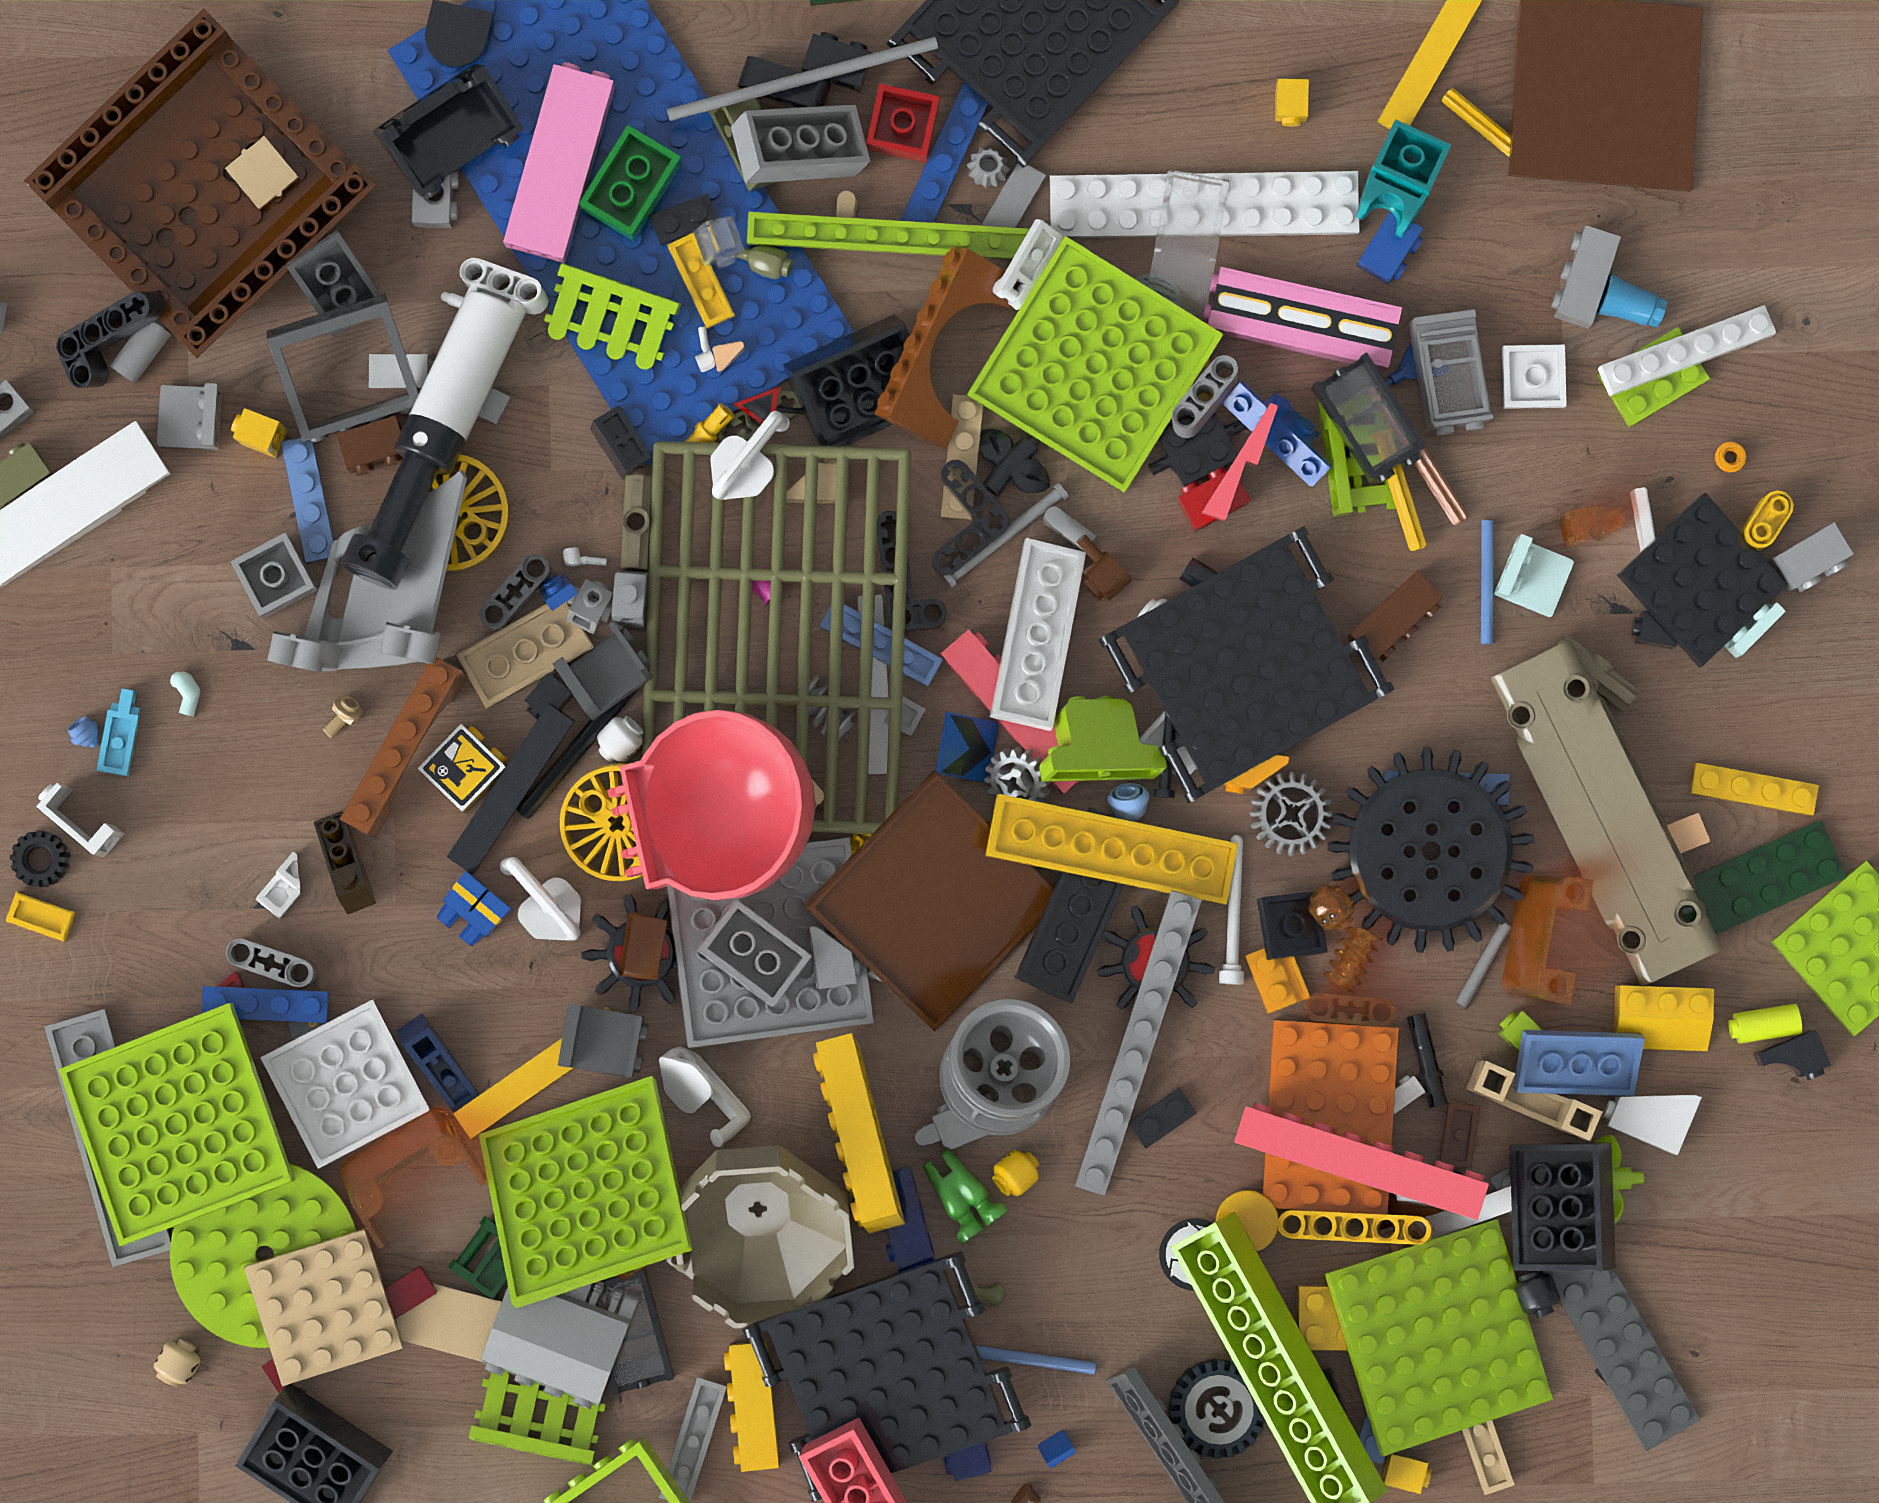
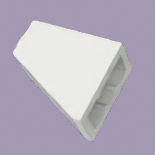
M1697 1095L1617 1096L1614 1102L1609 1100L1602 1116L1606 1119L1604 1126L1670 1154L1678 1155L1702 1097Z

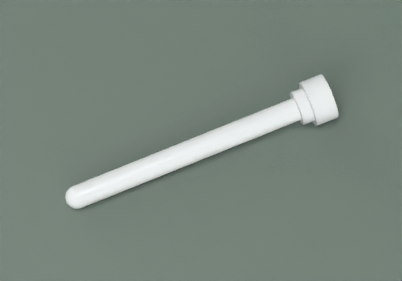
M1234 835L1231 838V842L1238 843L1228 896L1226 964H1223V970L1219 971V983L1241 985L1244 984V971H1241L1238 959L1243 839L1240 835Z

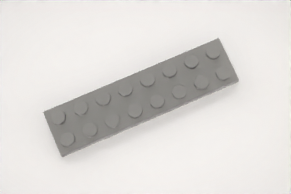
M107 1009L45 1026L112 1267L169 1251L171 1243L169 1229L131 1244L119 1246L59 1072L60 1068L117 1047Z

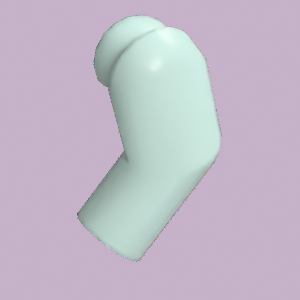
M185 671L175 672L171 676L170 681L171 685L176 687L183 696L179 713L194 717L200 697V688L191 674Z

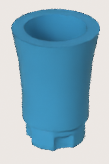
M1610 273L1596 314L1612 316L1644 326L1647 324L1657 328L1664 317L1667 299L1658 297L1656 293L1637 287Z

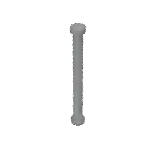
M1059 483L1055 484L1053 491L1011 522L1002 535L958 571L951 575H942L946 582L953 588L957 585L956 581L1041 516L1049 507H1052L1061 499L1064 501L1068 499L1069 495Z

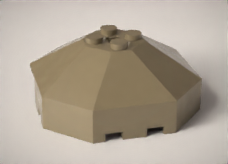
M780 1145L716 1150L679 1188L682 1198L681 1208L685 1212L693 1250L668 1258L666 1262L693 1280V1301L709 1312L715 1309L725 1316V1323L734 1329L743 1328L759 1320L823 1299L834 1288V1282L842 1274L847 1275L854 1268V1239L849 1193ZM754 1202H760L761 1206L767 1207L763 1208L760 1214H757L755 1209H749V1207L754 1206Z

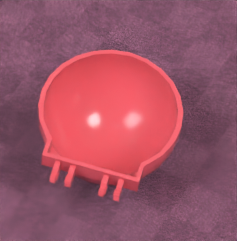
M714 710L694 713L674 722L656 737L640 761L620 766L623 785L608 790L609 797L617 798L624 794L626 795L627 804L616 806L612 809L613 816L630 814L636 846L622 850L621 855L622 858L626 859L639 855L640 866L629 867L625 870L626 877L643 874L646 889H660L672 886L690 896L712 900L747 897L770 887L789 872L804 852L813 830L816 808L814 785L806 762L794 744L777 728L746 713Z

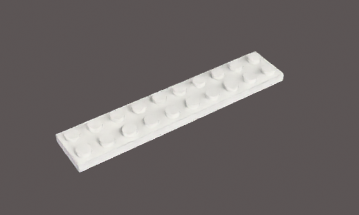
M1358 171L1050 176V226L1058 230L1057 232L1061 235L1067 236L1070 239L1359 234V218L1356 217L1359 207Z

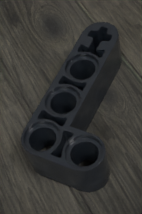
M156 291L131 293L61 334L57 339L56 349L71 384L76 388H95L106 384L109 378V370L101 352L161 318L166 311L167 305L164 296Z
M895 511L883 512L878 517L877 537L882 572L894 573L895 565L888 563L885 555L889 550L895 549L896 542L892 541L883 545L882 541H889L888 530L881 528V526L886 525L887 519H892L893 523L896 524L897 512ZM896 527L894 528L895 540H896ZM907 557L905 611L911 615V621L905 625V633L937 629L946 621V607L937 599L914 601L909 558ZM884 585L888 621L892 628L894 594L889 589L890 585ZM930 606H936L942 612L941 618L936 622H930L924 616L925 610Z

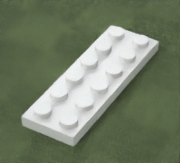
M1029 538L1025 539L990 717L1047 731L1053 729L1086 556L1085 552Z

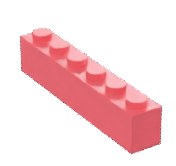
M968 629L947 647L940 656L991 713L1001 657L998 654L993 657L986 649L989 643L978 631L972 634ZM996 719L1024 752L1028 749L1032 750L1031 757L1034 759L1041 756L1042 762L1049 755L1048 750L1058 746L1054 725L1051 731ZM1052 781L1053 785L1062 795L1079 782Z

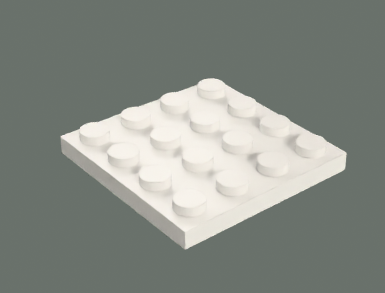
M373 999L260 1057L318 1169L430 1111Z

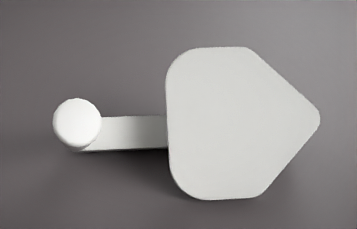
M779 411L771 412L748 442L739 436H730L721 442L710 459L713 479L712 494L715 498L726 500L758 496L773 478L774 467L772 462L759 451L775 431L784 432L788 429L790 422L787 416Z
M517 857L503 859L500 864L502 873L513 875L530 894L518 909V919L531 936L536 939L577 940L581 934L579 929L581 898L572 886L562 878H551L541 885Z
M674 1047L659 1058L665 1093L679 1109L686 1113H694L711 1098L731 1120L720 1130L714 1129L711 1131L710 1138L715 1147H721L749 1123L751 1116L748 1109L700 1055L684 1047Z

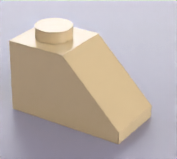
M825 458L824 463H818L817 504H835L837 459ZM805 475L787 491V503H804Z

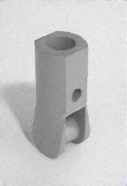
M1049 507L1043 516L1044 524L1061 535L1062 538L1080 551L1084 552L1076 543L1080 537L1086 534L1092 542L1096 538L1095 534L1058 507Z

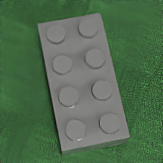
M856 105L744 111L731 126L745 184L855 177L870 162Z

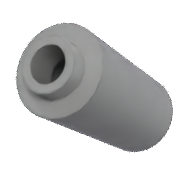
M157 319L133 333L110 364V367L135 384L172 334Z

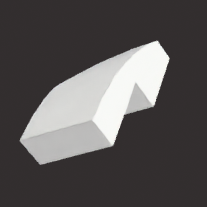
M295 852L291 853L276 871V875L256 897V901L279 919L283 917L300 896V880L297 854Z

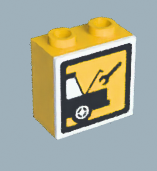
M460 724L418 769L462 812L466 813L497 782L506 768L503 763L507 758L495 747L489 750L481 742L485 737L473 725L467 729L464 725Z

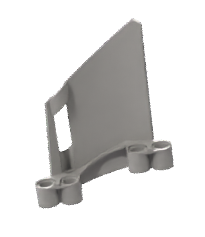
M463 471L457 472L453 477L427 495L401 550L410 559V563L398 589H386L353 574L345 614L340 619L333 618L328 612L338 563L344 555L353 534L367 536L371 525L351 529L341 535L339 539L333 541L304 637L273 631L267 661L316 672L388 667L417 662L435 664L441 633L433 632L467 481L465 473Z

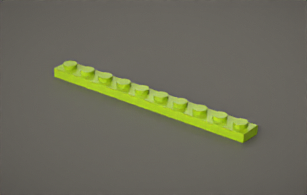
M748 212L747 244L945 256L951 247L955 246L967 248L987 259L1012 260L1030 229Z

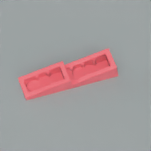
M1270 403L1201 514L1225 522L1245 463L1256 467L1259 463L1278 405Z

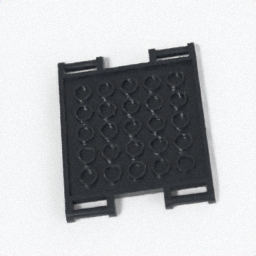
M926 0L888 40L887 45L890 48L908 44L904 39L909 34L917 41L935 37L938 49L929 51L940 61L935 67L920 54L905 58L926 76L925 80L932 86L949 69L987 103L992 110L982 119L977 127L983 133L988 132L1017 158L1016 163L1024 168L1166 15L1177 6L1180 0H1157L1161 4L1158 10L1147 0ZM1000 116L1031 143L1026 150L995 123Z
M1305 526L1098 639L1102 648L1105 646L1124 679L1126 683L1124 688L1129 694L1150 683L1179 737L1160 747L1159 751L1162 757H1167L1186 792L1184 797L1188 803L1395 690L1391 681H1386L1370 652L1366 636L1363 635L1343 646L1322 609L1314 591L1334 581V578L1330 572H1326L1307 537L1309 533ZM1295 541L1317 579L1311 583H1308L1288 547V545ZM1123 636L1144 672V675L1139 678L1134 674L1116 641ZM1357 652L1377 689L1368 692L1348 656L1350 653ZM1185 747L1205 784L1199 787L1196 786L1177 752L1178 748Z
M962 1251L759 1320L742 1328L745 1338L750 1340L763 1372L762 1380L765 1387L776 1385L788 1379L809 1430V1434L797 1437L788 1444L791 1452L796 1453L810 1488L808 1493L811 1501L820 1500L822 1497L799 1458L804 1445L857 1418H860L890 1473L1031 1427V1421L1028 1415H1024L1010 1380L1012 1374L1009 1367H1002L986 1373L966 1323V1317L979 1315L986 1309L982 1300L977 1298L964 1265L966 1259ZM946 1268L953 1269L966 1305H959L946 1273ZM767 1330L783 1368L775 1370L760 1334ZM993 1383H998L1012 1416V1419L1009 1421L1005 1420L991 1385Z

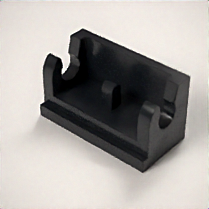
M620 405L593 420L590 430L622 480L625 479L626 475H631L637 468L640 467L642 469L645 467L646 463L652 459V455Z

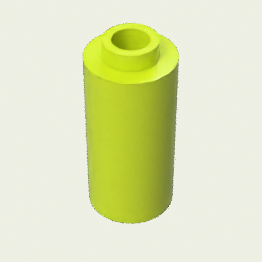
M1796 1003L1734 1013L1733 1020L1728 1021L1730 1036L1732 1039L1736 1038L1739 1044L1802 1034V1021Z

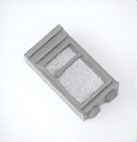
M1475 309L1415 317L1408 322L1426 432L1436 431V435H1446L1454 433V428L1466 426V431L1480 430L1485 428V423L1493 419L1475 320Z

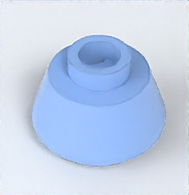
M1126 783L1115 787L1108 795L1107 802L1118 819L1136 822L1145 814L1150 796L1143 786L1135 783Z

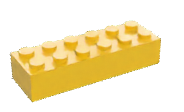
M852 1033L816 1042L818 1052L813 1053V1059L817 1071H820L821 1077L825 1079V1082L820 1083L824 1100L827 1101L828 1106L832 1107L833 1112L828 1113V1118L832 1131H835L836 1137L840 1138V1142L835 1143L839 1160L843 1162L844 1167L847 1166L848 1172L843 1173V1178L847 1191H850L851 1196L855 1198V1202L850 1203L854 1220L858 1222L859 1227L863 1226L869 1234L903 1225L905 1221L860 1045Z

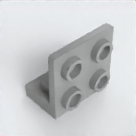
M205 383V387L161 385L157 445L169 448L219 450L223 388L214 383Z

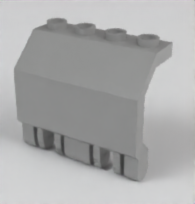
M598 1281L589 1303H586V1299L592 1284L516 1309L511 1303L509 1288H507L489 1334L481 1363L486 1364L485 1370L502 1376L505 1371L515 1375L514 1381L532 1387L534 1382L545 1387L543 1392L558 1398H561L562 1394L574 1398L573 1403L587 1409H591L592 1405L599 1407L605 1386L640 1296L627 1291L619 1313L615 1314L623 1290L616 1288L610 1299L611 1303L608 1311L596 1306L604 1290V1282Z

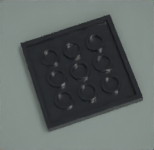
M1706 492L1701 494L1617 574L1618 578L1698 667L1704 666L1743 626L1754 618L1753 616L1764 604L1767 605L1788 585L1756 548L1746 542L1744 535Z

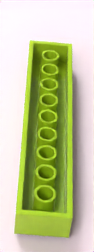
M1236 1213L1229 1214L1171 1246L1311 1503H1372L1387 1493L1388 1490Z

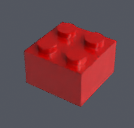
M879 83L866 141L867 150L927 163L940 105V96Z

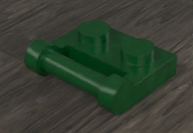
M484 1215L479 1222L481 1226L457 1260L453 1259L448 1267L493 1300L506 1283L507 1278L496 1222ZM491 1233L498 1237L497 1241L473 1273L467 1268L468 1264Z

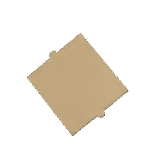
M265 136L248 150L243 149L241 151L242 154L225 168L259 210L275 197H281L283 195L282 192L299 179Z

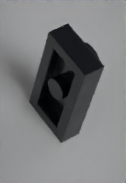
M708 194L650 215L661 246L672 243L693 232L698 233L719 224Z
M1178 1087L1129 1121L1128 1124L1146 1149L1197 1113Z

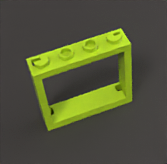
M646 1437L638 1442L634 1438L630 1439L618 1448L621 1452L613 1459L607 1455L595 1463L593 1467L596 1471L587 1477L582 1472L568 1482L571 1488L561 1494L559 1490H556L542 1500L544 1503H568L637 1455L669 1503H690Z

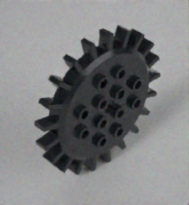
M1430 747L1422 748L1420 755L1422 769L1412 771L1407 770L1405 758L1400 752L1393 753V763L1398 771L1397 776L1385 781L1377 768L1371 765L1366 769L1369 778L1377 785V789L1369 797L1364 796L1357 788L1349 786L1345 792L1349 798L1359 803L1361 808L1356 818L1349 817L1344 813H1334L1332 820L1338 825L1351 828L1350 841L1334 840L1327 842V850L1334 853H1349L1351 865L1345 868H1337L1330 872L1332 881H1342L1349 877L1355 878L1359 888L1344 897L1342 900L1344 907H1352L1360 900L1366 898L1373 908L1364 916L1361 926L1367 931L1375 925L1382 915L1392 921L1393 924L1387 932L1386 942L1389 945L1393 946L1399 940L1402 928L1406 927L1416 930L1414 940L1416 952H1424L1427 945L1426 934L1428 931H1441L1442 944L1447 952L1454 951L1455 941L1451 931L1453 928L1462 925L1467 927L1469 936L1476 942L1482 940V934L1474 919L1485 911L1491 916L1493 921L1503 925L1507 920L1503 912L1493 905V902L1500 893L1506 894L1512 900L1522 901L1524 897L1517 887L1506 884L1511 870L1521 873L1533 872L1532 864L1525 860H1513L1512 855L1513 846L1533 843L1534 835L1525 832L1511 835L1508 822L1521 818L1527 813L1524 805H1516L1507 811H1502L1497 800L1511 788L1512 785L1507 780L1499 782L1490 792H1487L1479 785L1481 779L1487 774L1489 767L1484 761L1475 766L1472 775L1468 778L1457 773L1462 760L1459 750L1453 749L1446 770L1433 769L1434 755ZM1408 801L1415 804V810L1411 813H1407L1403 809L1404 804ZM1452 801H1456L1460 805L1459 810L1455 813L1448 810V805ZM1387 823L1391 824L1393 832L1389 835H1384L1381 832L1382 826ZM1430 823L1437 825V832L1433 835L1426 833V826ZM1474 823H1479L1482 826L1481 832L1477 835L1470 832V827ZM1428 842H1435L1440 846V854L1435 859H1427L1422 854V848ZM1409 845L1415 848V854L1411 857H1407L1403 853L1404 848ZM1452 845H1456L1460 849L1459 854L1455 857L1448 854V849ZM1431 867L1437 869L1438 872L1437 876L1433 879L1426 877V871ZM1475 867L1482 870L1481 876L1477 879L1470 876V871ZM1384 868H1391L1393 870L1391 878L1384 879L1381 872ZM1453 889L1458 890L1460 893L1459 898L1455 901L1448 898L1449 891ZM1406 890H1413L1415 892L1413 900L1407 901L1404 899V892Z

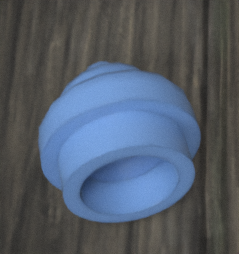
M87 716L79 718L67 729V732L70 734V741L75 745L96 748L99 732L97 723L94 720H90Z

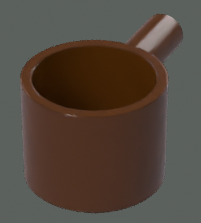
M1085 534L1076 543L1093 560V563L1082 572L1086 578L1083 584L1098 600L1104 597L1110 602L1132 579L1111 555L1105 551L1102 553Z

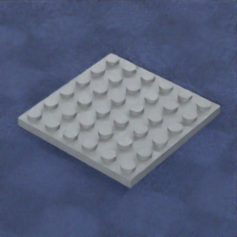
M850 838L807 843L804 852L789 872L770 887L747 897L712 900L690 896L672 886H667L688 1048L874 1023L867 966L859 959L860 976L856 977L855 984L816 989L812 958H810L777 1004L771 1007L696 951L735 899L810 955L807 927H818L847 948L803 905L852 855Z

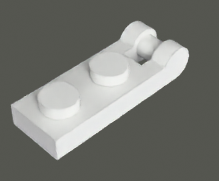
M1035 219L1003 277L994 284L993 293L1000 298L1005 297L1008 299V304L1016 310L1020 309L1064 236L1043 220ZM1016 281H1018L1020 285L1015 290L1013 289V286L1016 283Z

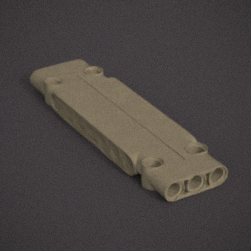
M1571 639L1490 678L1507 711V720L1518 734V745L1605 923L1610 929H1614L1617 935L1618 947L1621 951L1625 952L1641 986L1650 984L1722 950L1723 948L1705 914V905L1698 899L1695 893L1696 885L1607 703L1601 696H1598L1595 690L1594 679L1587 674ZM1575 679L1581 680L1585 684L1586 690L1583 696L1575 694L1572 690V683ZM1520 706L1527 708L1530 712V719L1527 723L1520 721L1517 717V710ZM1684 905H1691L1695 908L1697 912L1695 920H1688L1684 917L1682 913ZM1628 931L1638 933L1641 939L1639 946L1629 944L1626 938Z

